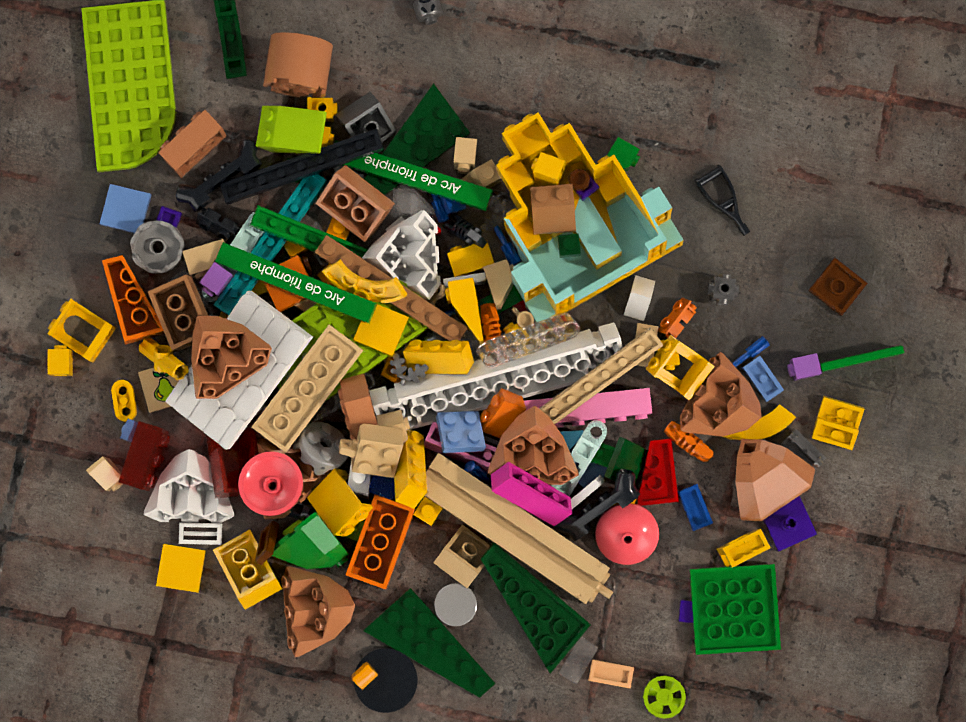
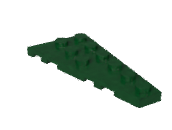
M433 83L382 155L424 168L454 147L456 137L466 138L470 135V132ZM367 174L364 179L385 196L401 185L371 174Z
M493 542L480 560L546 669L551 674L591 624Z
M411 588L363 630L479 698L496 684Z

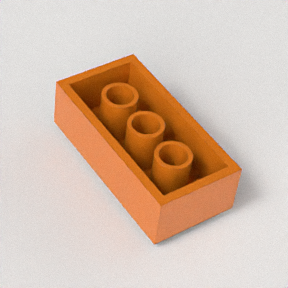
M374 495L371 503L373 508L368 513L346 576L387 590L416 509Z

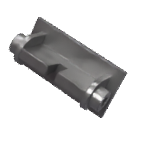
M797 429L781 443L815 469L819 468L826 459Z

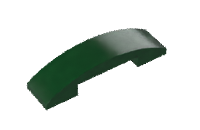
M214 0L226 79L247 76L236 1Z

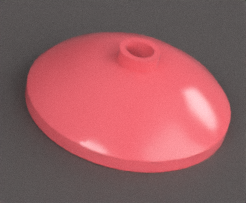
M264 452L251 458L243 467L238 482L239 493L243 502L255 513L264 516L280 515L290 510L299 500L303 490L302 473L294 460L287 455L279 452ZM276 483L277 487L274 490H270L269 488L270 484Z
M630 503L623 509L617 504L606 510L599 518L595 530L596 543L601 553L612 562L622 565L636 564L648 558L655 550L659 540L658 524L651 512L638 504ZM626 536L632 537L630 541L624 540Z

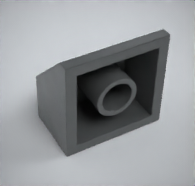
M368 92L336 114L350 138L377 129L381 142L397 132L382 105L371 92Z

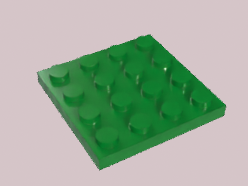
M775 564L735 566L733 568L689 569L695 655L781 650Z

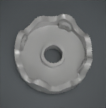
M150 221L141 224L130 242L133 261L136 265L150 273H163L176 267L183 257L185 246L179 230L165 221ZM156 241H161L164 245V249L160 253H156L153 250V244Z
M324 422L309 423L293 445V449L301 450V461L312 465L316 475H322L329 470L339 469L348 457L339 454L340 440L345 439L343 434L332 425ZM320 442L325 443L327 447H323Z

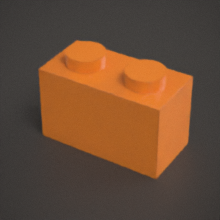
M501 388L497 395L492 397L487 409L480 415L483 432L501 438L502 434L517 416L525 412L526 406L523 397Z

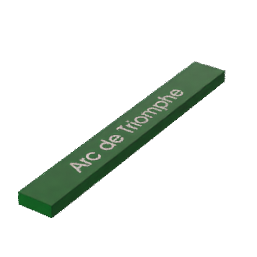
M378 153L342 165L487 211L493 194L491 189Z
M224 242L215 260L216 263L369 324L377 306V303Z

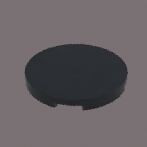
M381 648L368 653L361 659L356 670L365 662H368L378 673V676L363 690L354 682L355 692L366 707L376 712L390 713L400 710L411 701L417 689L418 676L415 666L408 656L395 649Z

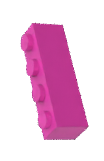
M507 462L491 474L492 492L553 526H556L572 514L571 497L510 462Z

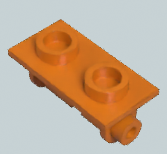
M681 298V300H678L673 305L671 313L661 321L658 332L666 334V338L670 335L677 338L684 329V326L679 322L682 320L687 324L696 313L697 307L691 303V300Z

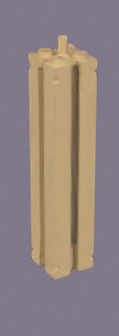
M440 453L437 454L426 471L427 493L424 495L425 497L584 604H587L588 601L592 603L598 593H601L608 599L611 597L613 591L604 586L610 576V573H608L610 568L516 504L492 492V488Z

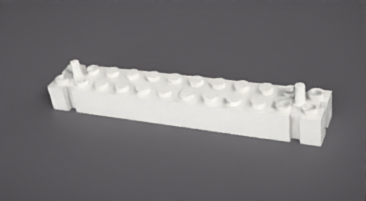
M613 322L599 326V331L591 332L588 329L474 361L467 374H427L425 378L418 377L420 379L419 383L405 381L404 385H401L400 382L394 383L395 388H389L388 390L386 386L369 390L376 415L402 410L403 418L408 417L410 430L430 425L433 422L437 423V412L480 411L487 409L492 397L497 395L501 388L527 398L570 386L623 348L621 337Z

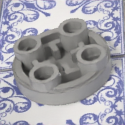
M454 583L443 587L438 592L434 606L436 614L442 622L450 626H461L468 623L474 617L477 609V600L471 589L466 588L462 584Z

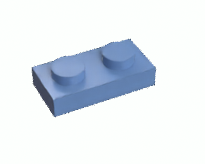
M761 356L742 368L765 402H768L784 391Z

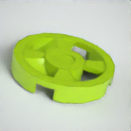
M663 675L648 682L644 688L643 700L644 705L651 714L665 719L680 713L684 707L686 695L679 681L673 677ZM665 680V688H660L657 681ZM680 690L681 698H673L672 693ZM648 695L655 696L656 701L649 704ZM668 705L671 713L663 714V706Z

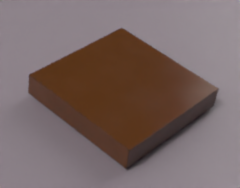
M833 258L808 291L838 315L842 316L868 283L838 259Z

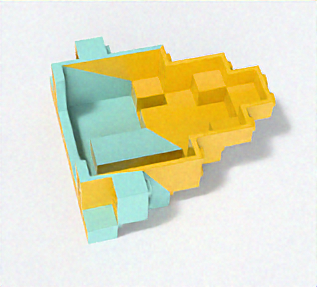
M538 112L534 115L529 114L519 124H511L504 129L502 140L512 156L509 157L507 155L501 158L496 168L510 191V198L516 206L515 209L506 213L504 226L522 260L511 271L512 282L524 300L527 311L533 315L534 322L538 328L683 245L684 240L671 220L672 206L660 187L655 189L649 188L640 197L615 155L611 157L605 156L598 160V164L595 165L570 123L557 126L553 133H551ZM541 152L565 160V174L560 185L569 184V175L573 170L584 169L599 186V189L584 201L573 190L576 231L534 235L530 187H540L541 185L534 183L531 167L534 158H539ZM579 233L581 256L560 258L558 235Z

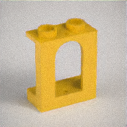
M70 299L69 302L66 301L60 308L61 314L59 317L53 319L50 323L47 334L94 363L116 328ZM68 317H81L100 330L89 347L65 332L64 323Z
M670 335L662 343L663 346L657 354L650 359L646 370L655 378H659L690 400L715 366ZM675 351L694 363L682 380L664 369V366Z
M756 529L717 548V551L725 566L733 568L770 549V546L762 530Z

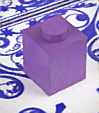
M214 262L200 281L201 285L204 286L202 290L211 297L214 294L219 297L234 276Z
M817 353L789 360L790 364L787 365L789 376H793L794 381L822 374Z

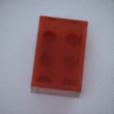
M138 421L119 483L145 491H150V488H154L157 481V476H155L156 469L161 467L164 456L161 455L163 448H167L170 441L169 431Z
M245 428L233 446L227 450L208 435L206 436L215 498L240 496L238 488L240 473L245 464L259 454L256 431L253 428Z

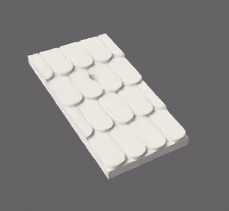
M247 291L240 298L227 319L243 324L271 346L272 349L267 366L217 399H196L191 365L184 379L179 380L165 401L226 450L233 446L313 338V336L253 291Z

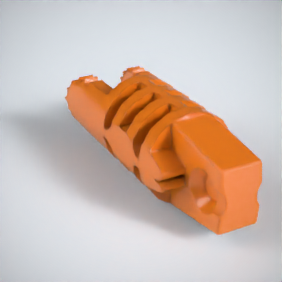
M495 303L483 304L480 306L481 324L483 325V336H485L486 353L488 357L504 353L503 337L501 336L500 319Z
M671 421L665 428L664 433L691 456H695L702 462H708L713 457V450L704 444L703 440L693 433L681 431L680 425L676 422Z

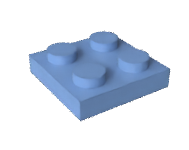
M478 411L437 412L436 421L443 453L479 452L485 450L486 445Z

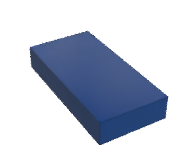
M698 484L678 491V496L693 531L713 524Z

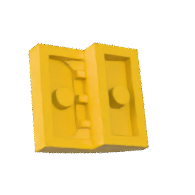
M823 395L812 439L853 450L859 432L858 428L865 410L864 407Z

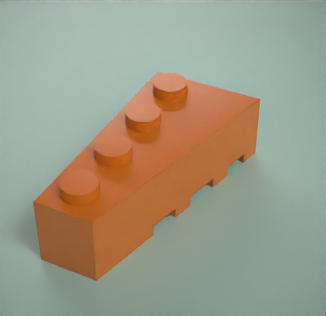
M123 255L102 260L125 345L144 340L145 338L164 335L165 333L157 314Z

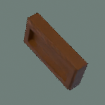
M271 521L261 531L255 562L259 565H262L273 555L279 523Z

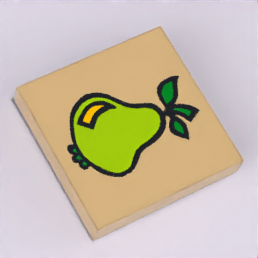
M154 368L138 372L149 413L171 407L165 401L179 380H175L166 372H157Z

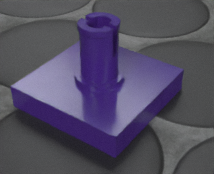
M800 496L763 520L777 552L817 535Z

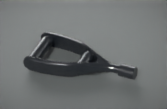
M717 165L715 169L694 180L707 201L738 224V228L743 236L750 233L747 225L743 224L740 218L734 187L721 165ZM722 175L732 197L718 205L702 186L717 176ZM732 206H734V211H733V212H730V211L727 210V209L731 208Z

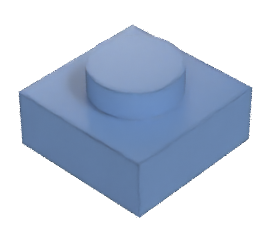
M128 418L122 427L120 438L137 444L144 424Z

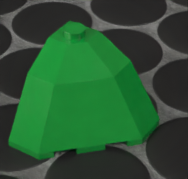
M314 512L294 528L295 531L291 534L288 533L278 541L272 555L305 569L334 567L335 565L339 568L348 561L347 556L350 554L338 537L330 531L318 513Z

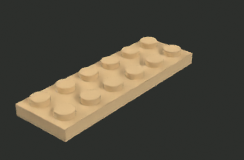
M329 324L253 424L252 428L286 453L363 352V349Z

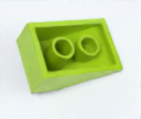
M262 106L256 147L272 153H320L327 112L285 106Z

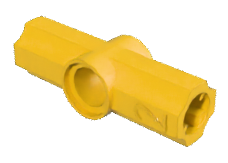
M151 337L145 338L139 345V352L154 362L155 371L166 372L177 381L184 379V376L188 373V366L173 355V350H171L170 346L160 345Z

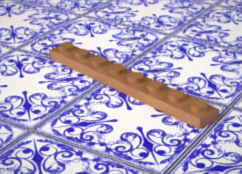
M327 235L315 251L316 255L330 264L341 259L348 269L362 278L374 281L392 279ZM405 286L403 288L408 295L400 300L389 302L447 341L461 340L468 330L466 326Z

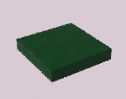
M619 437L604 476L616 481L617 472L621 469H627L635 473L636 483L648 450L625 438Z

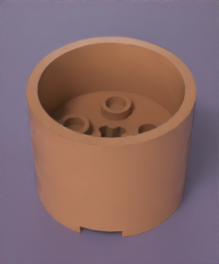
M285 32L272 34L263 86L268 87L269 85L271 86V91L300 98V96H309V94L312 95V98L325 97L333 45L326 40L304 34Z

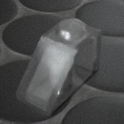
M400 185L398 189H393V202L395 203L393 206V217H411L421 210H425L430 217H435V210L415 189H410V187Z

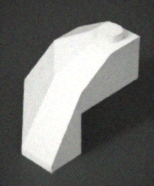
M421 210L390 228L370 246L362 259L391 278L397 277L398 280L408 284L407 287L422 296L423 299L430 300L441 285L440 276L437 273L439 246H436L435 234L438 233V228L435 221L425 210Z
M188 449L176 455L160 474L145 507L144 515L159 522L181 519L182 523H198L199 519H207L211 523H222L234 517V512L220 474L205 456Z

